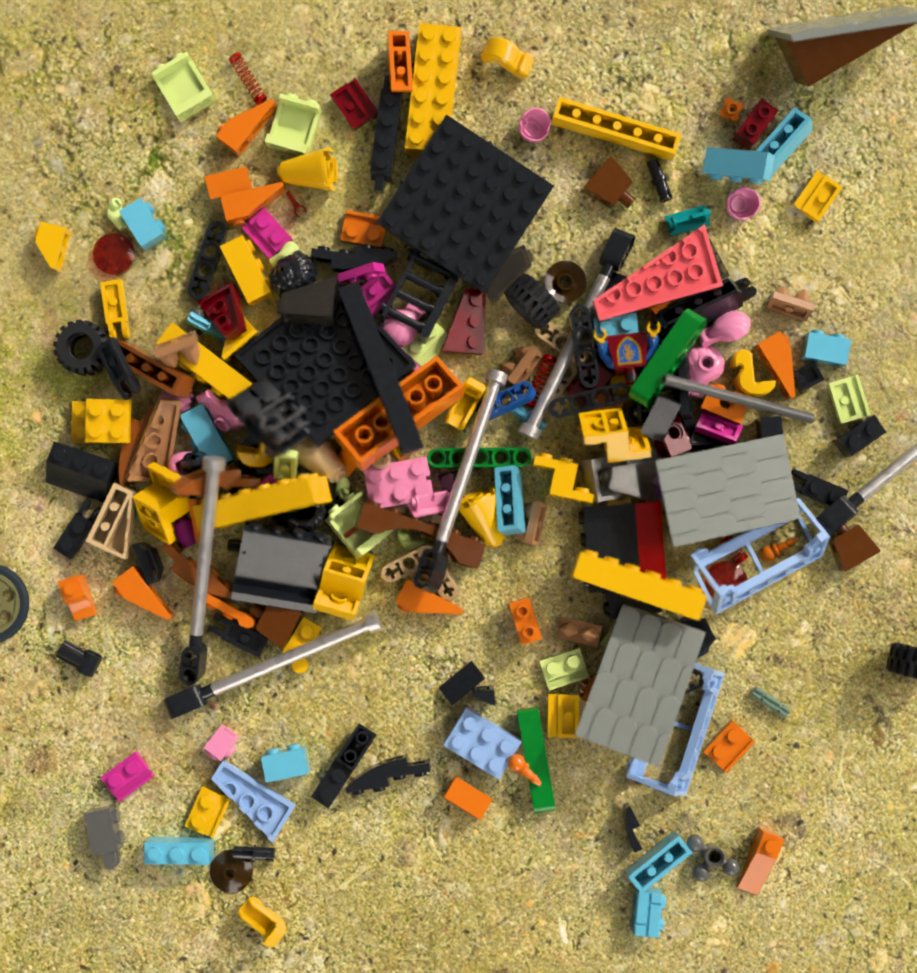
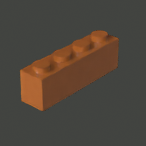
M117 340L133 373L172 395L188 398L196 381L194 377L177 368L173 369L166 366L159 358L156 359L154 355L132 343Z

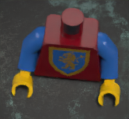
M648 322L646 332L607 336V332L603 327V334L596 336L594 329L593 336L598 340L597 348L601 360L609 369H614L615 374H624L626 384H634L638 379L637 372H642L658 350L659 336L657 333L660 331V323L658 322L656 330H652L650 322Z

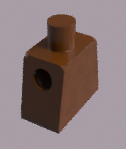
M612 156L607 159L583 189L586 195L611 209L618 201L628 209L636 200L627 192L633 183Z
M845 524L828 541L839 571L846 572L881 552L859 524H853L849 527Z
M255 603L249 615L259 619L255 628L278 647L284 649L304 611L269 605L264 608Z

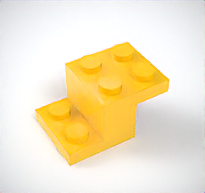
M86 399V401H72L71 444L115 445V443H130L131 400Z
M621 407L578 413L585 445L603 442L608 463H619L634 459L641 460L651 457V448L647 436L640 432L642 426L627 428Z
M540 453L538 456L533 457L531 466L552 470L547 492L548 496L586 504L593 502L594 494L589 493L590 489L577 487L573 490L578 464L573 463V459L561 457L559 460L552 459L553 455Z
M153 462L147 466L153 484L132 496L143 529L170 545L176 541L174 527L171 523L190 511L188 505L189 498L177 497L175 493L169 490V485L182 477L178 473L168 470L165 466Z
M334 543L324 567L320 588L312 609L354 621L364 595L375 555L366 553L357 560L347 547Z

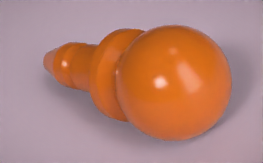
M798 538L787 539L785 542L783 541L778 544V546L775 543L772 546H764L760 550V558L767 563L773 562L777 556H782L781 552L793 547L798 542Z
M513 754L509 757L508 766L512 771L517 772L519 776L523 774L533 784L541 785L538 776L528 768L529 764L525 763L521 755Z

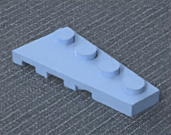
M226 760L221 762L211 778L273 843L296 804Z

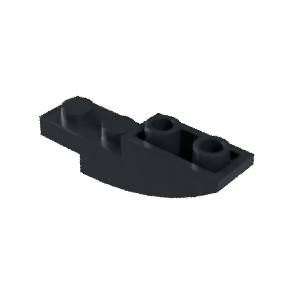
M369 244L355 246L354 254L345 249H339L336 252L330 251L329 247L318 246L317 249L312 248L311 258L313 261L331 263L330 268L332 272L342 273L372 262L382 263L385 267L398 261V253L394 252V249L390 247H382L380 250L374 249Z
M359 723L311 795V798L329 809L377 734Z
M407 754L386 759L357 775L347 784L346 793L352 792V795H360L365 793L364 790L373 789V792L384 791L386 787H389V778L393 777V780H402L406 778V775L414 774V777L426 776L427 772L431 771L430 760L408 762Z

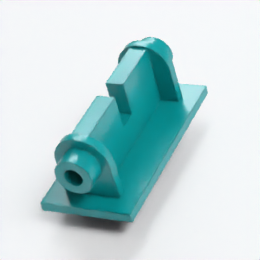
M705 205L664 216L670 237L696 230L704 224L705 227L711 225L709 220L711 213L709 209H706Z

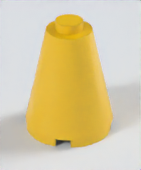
M326 147L282 161L280 166L277 167V176L283 183L334 191L336 187H333V182L338 180L336 157L332 158L330 152L334 151L331 147Z
M489 486L486 492H482L479 489L464 496L459 512L486 546L495 548L503 543L502 540L505 538V535L498 531L496 490L494 486Z

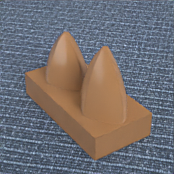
M781 286L769 298L766 309L806 322L813 312L815 304L811 303L806 289L799 291L795 297H792L787 288Z
M195 330L155 345L153 353L156 359L159 358L166 366L173 369L176 368L178 363L179 350L188 361L197 365L200 356L198 336Z
M535 346L515 349L519 364L511 362L500 363L501 371L508 375L507 380L512 386L519 382L527 381L542 358H544L543 354Z
M537 501L524 504V516L529 522L525 523V533L514 534L518 539L524 541V543L539 546L548 504Z
M561 617L557 638L600 647L604 626Z

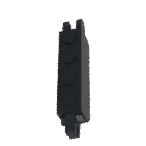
M385 75L384 86L381 88L370 166L371 180L375 181L374 191L381 194L384 193L385 182L390 183V180L393 178L403 105V93L391 92V89H389V75Z
M744 277L735 282L730 278L722 280L723 286L721 288L689 296L660 310L656 314V322L650 328L656 330L659 322L660 331L657 335L659 339L666 338L686 309H690L707 319L706 324L727 312L743 307V302L754 297L757 289L753 286L749 287L751 282L748 278Z

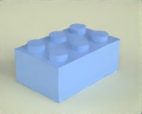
M467 705L444 740L445 747L497 779H500L508 765L507 757L515 754L521 744L519 737Z

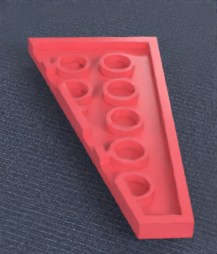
M705 224L594 299L592 302L598 322L721 288L723 284Z

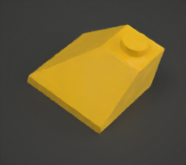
M245 317L247 331L230 341L225 338L221 357L230 365L237 361L234 354L259 335L258 331Z

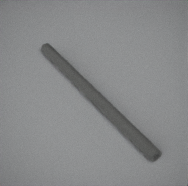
M664 374L661 379L663 385L812 424L815 420V415L810 412L673 375Z

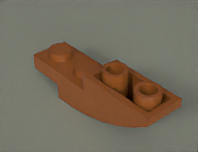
M150 404L141 421L136 418L132 419L130 443H122L119 459V481L123 486L129 487L130 484L133 485L135 481H127L125 476L155 404Z
M233 465L225 466V471L220 472L218 493L219 489L231 490V487H238L240 490L251 489V487L260 485V479L252 474H241V470ZM198 470L176 480L169 485V490L180 498H189L190 495L204 498L207 470Z
M177 541L170 545L164 543L161 548L175 561L170 569L195 587L197 561L192 556L187 557L182 552L184 548ZM210 565L207 593L231 598L233 585L228 580L223 581L218 576L220 572L213 565Z

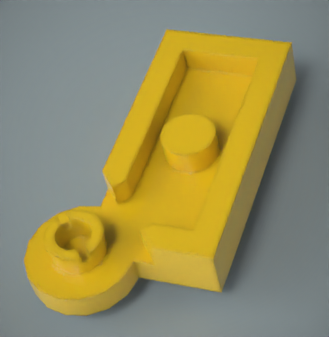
M303 617L282 653L315 640L323 627ZM306 658L291 663V667L296 673L305 672L309 666Z

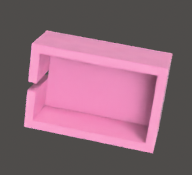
M427 457L393 462L383 470L375 469L373 466L364 470L368 498L371 501L380 503V508L406 505L410 503L409 500L414 495L429 493L430 500H432L431 480H426V477H431Z

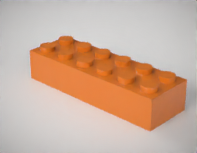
M437 355L399 383L418 430L464 397V386ZM380 397L333 431L336 441L362 472L398 446Z

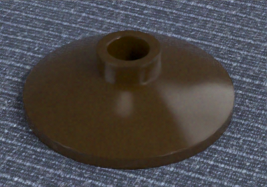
M559 261L553 264L547 270L544 278L545 288L560 303H570L580 298L585 291L587 282L583 269L571 261ZM567 280L569 285L563 287L561 281Z
M232 849L219 853L213 859L210 866V877L213 884L219 890L227 893L243 890L249 884L253 875V866L250 859L232 858ZM232 870L234 875L230 877L226 871Z

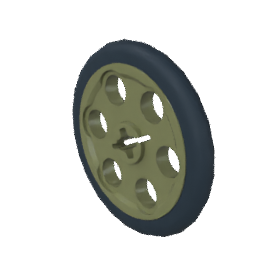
M0 565V642L11 638L22 628L29 612V595L24 582L14 571ZM8 589L14 593V598L10 602L4 598V592ZM5 610L11 613V620L8 623L3 622L1 619V614Z

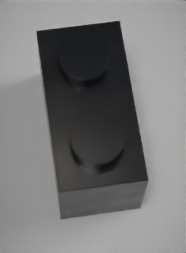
M874 414L867 416L832 441L844 458L851 457L885 434L886 430Z

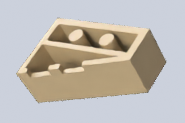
M113 483L86 542L122 559H130L136 512L132 496L138 492L119 483Z

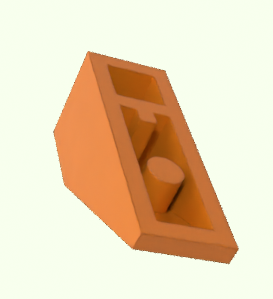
M388 31L386 51L391 92H413L409 31Z
M270 99L230 118L226 123H222L216 135L219 142L240 157L278 107L275 101Z
M283 182L220 196L227 223L233 225V227L245 225V222L251 220L258 212L266 208L286 191Z
M778 331L754 346V349L772 378L776 380V384L786 400H789L796 396L792 353L788 337Z
M132 566L112 581L115 586L113 589L120 598L124 597V599L167 620L175 617L152 584L147 585L144 574L138 566Z
M410 579L406 580L395 600L398 603L397 608L406 613L412 611L419 613L462 614L464 609L435 593L430 594L417 588Z
M758 826L737 888L758 895L778 859L784 838L778 833Z

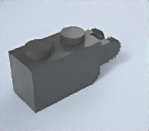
M115 804L90 809L84 813L91 851L95 855H102L106 869L111 870L120 863L119 850L125 842L124 833L120 831L119 827L120 813L118 809L116 810Z

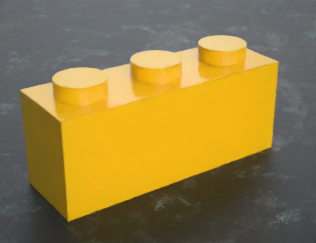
M241 235L220 246L251 307L274 296L271 291L269 277L265 278L262 273L265 268L260 258L255 259L252 253L256 250L250 239L246 241L245 237Z

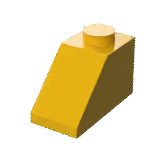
M40 221V225L36 228L34 234L35 243L50 268L61 273L71 232L65 227Z

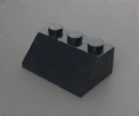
M54 441L46 461V483L104 503L117 476L119 463Z

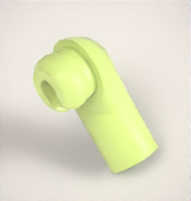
M112 198L108 204L107 217L122 231L127 227V223L119 212L122 209V201L119 198Z
M292 241L286 242L279 253L269 259L271 265L275 267L278 260L292 255L293 252L298 250L297 244Z
M346 475L341 481L336 482L335 485L336 495L341 499H345L350 495V481Z
M398 530L397 539L405 549L412 550L425 543V539H414L409 530Z

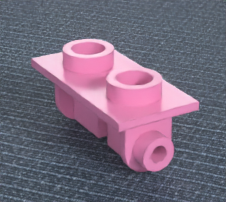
M447 490L433 493L432 500H430L429 493L414 495L413 498H410V503L407 504V507L414 517H424L437 513L443 514L451 492Z

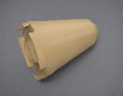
M306 438L290 449L298 451L297 465L312 473H318L320 477L327 476V481L331 483L341 481L346 474L345 465L328 440L317 448L309 438Z

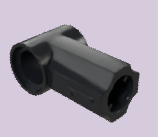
M64 640L56 655L57 658L76 667L79 673L88 677L94 676L103 659L100 654L88 649L85 650L68 640Z

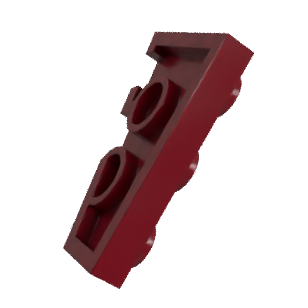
M233 282L197 302L228 341L247 331L237 286Z
M473 289L463 290L454 319L440 351L483 354L486 293L483 294Z

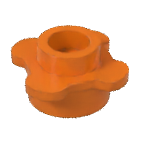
M728 97L724 100L725 105L719 114L727 120L737 122L740 118L739 113L744 109V105L742 102L737 103Z

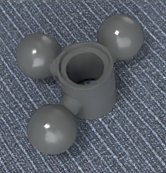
M692 834L687 838L686 843L689 849L693 852L701 851L702 857L705 860L703 864H698L693 868L692 874L697 881L704 882L709 878L710 866L719 867L722 865L724 873L728 876H734L739 872V863L732 858L725 859V855L718 845L714 843L704 845L703 838L698 834ZM711 851H718L715 859H708Z

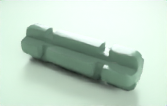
M754 687L751 691V697L760 700V703L781 717L786 718L789 714L790 708L781 704L780 701L768 693H764L759 687Z

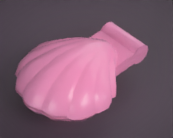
M408 304L404 309H395L417 321L427 313L411 304ZM388 315L384 323L380 322L382 329L398 345L406 346L416 340L418 330Z
M727 312L717 318L711 327L704 329L698 338L704 348L718 341H738L748 333L751 327V320L744 312Z
M701 345L689 352L691 381L708 385L709 382L718 379L724 373V358L720 351L714 347L704 348ZM691 392V396L703 399L705 396Z
M207 390L196 397L197 401L209 410L217 429L227 432L228 430L238 431L243 428L244 424L231 412L227 400L217 398L212 390Z

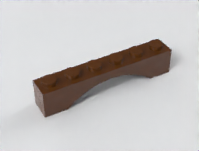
M368 500V503H361L353 528L373 535L387 530L406 529L422 533L435 541L440 524L429 521L428 524L423 523L420 517H414L412 514H409L408 517L400 515L401 511L389 507L388 510L380 508L381 504L375 501ZM452 529L445 551L454 563L478 569L486 544L481 543V539L469 535L467 538L461 536L460 531Z

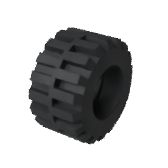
M522 273L504 291L510 305L535 328L542 330L560 312L559 305L550 292L528 274Z
M76 320V323L70 321L67 323L68 327L62 326L60 328L62 330L61 334L56 333L55 335L58 338L57 342L53 341V346L57 348L53 352L54 355L58 356L56 359L58 363L62 364L63 368L82 376H86V374L91 376L95 375L96 371L99 373L103 371L101 368L103 363L96 348L110 338L106 335L107 332L87 320ZM89 336L93 342V350L87 358L78 360L74 355L75 343L80 338Z
M897 642L891 643L885 669L895 674L917 679V647Z

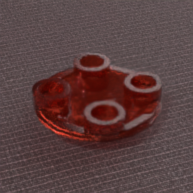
M110 233L100 237L93 248V260L96 266L102 272L110 275L126 273L130 270L135 257L132 242L124 235L118 233Z
M717 562L708 571L719 587L724 584L726 586L733 584L736 587L747 581L746 573L742 567L734 562ZM706 579L705 587L713 598L715 590Z

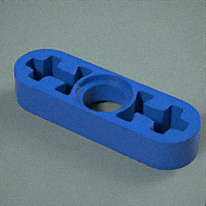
M522 381L498 392L489 420L531 402L536 395L535 388L529 382ZM524 389H527L526 395H523ZM510 396V403L505 406L501 405L502 399ZM481 400V401L478 403V405H477V408H476L477 413H478V410H479V408H480V405H481L482 400Z

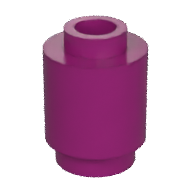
M183 516L175 520V525H173L174 532L184 549L196 544L191 518L187 519V516Z

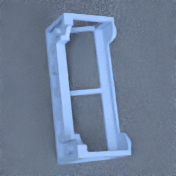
M797 498L800 517L803 511L819 533L812 538L802 517L797 519L809 543L804 546L802 551L765 571L763 570L750 543L791 521L748 530L710 551L707 548H698L692 552L689 566L700 588L703 589V594L707 595L706 599L715 614L726 610L823 557L830 536L800 498ZM745 546L760 574L736 587L733 584L729 586L724 584L719 587L705 567ZM699 570L715 590L713 600L698 573Z
M696 663L694 668L704 672L702 689L705 691L694 726L691 727L678 722L674 724L676 727L691 731L679 772H675L672 781L666 784L644 776L647 766L646 762L634 758L629 760L626 767L628 772L627 778L672 796L687 795L725 675L724 672Z

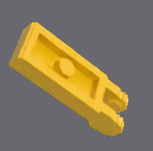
M123 280L100 282L109 337H115L117 340L114 324L121 323L122 335L124 339H129L130 330L127 323L129 319Z

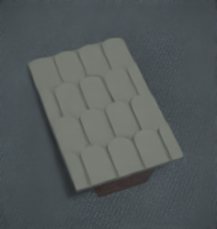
M893 6L873 12H866L864 10L837 18L829 16L809 22L796 21L766 30L769 36L776 38L795 82L809 87L917 23V8Z
M783 434L656 461L673 547L801 518Z
M623 602L575 736L660 767L706 632Z

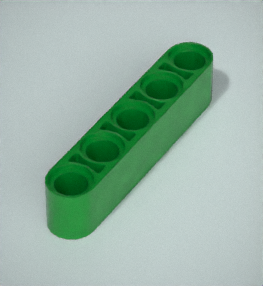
M686 309L633 384L629 392L630 398L646 408L652 405L665 386L661 383L662 376L664 374L672 375L705 328L707 319L690 309Z
M466 448L432 449L427 456L428 463L431 467L437 469L459 468L460 464H455L452 461V456L455 453L464 455ZM479 448L478 452L483 453L486 459L482 464L474 463L473 468H496L513 465L523 468L529 465L532 455L526 448ZM498 452L504 453L507 458L506 462L503 464L497 463L494 458L495 454ZM440 453L443 456V461L440 464L432 463V454ZM517 453H526L528 457L527 462L519 463L516 460Z
M538 706L517 710L525 763L529 764L528 768L541 781V785L538 786L528 779L534 814L556 811Z

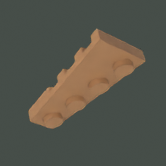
M157 399L126 473L125 479L127 481L152 482L147 466L153 462L168 469V463L174 451L182 402L180 399Z

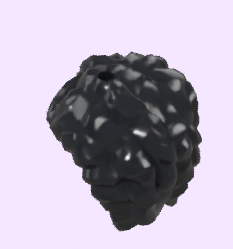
M296 250L292 255L285 256L277 261V265L270 270L269 283L271 289L279 294L282 300H290L295 297L301 298L304 295H308L309 291L314 288L318 274L316 264L311 257L303 254L302 251Z
M322 504L281 514V521L286 523L290 529L299 528L313 533L323 524L327 510Z

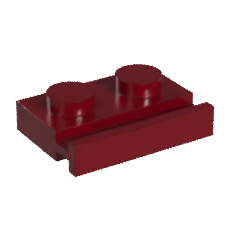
M353 78L351 82L344 84L330 94L331 99L353 131L378 115V110L356 78Z

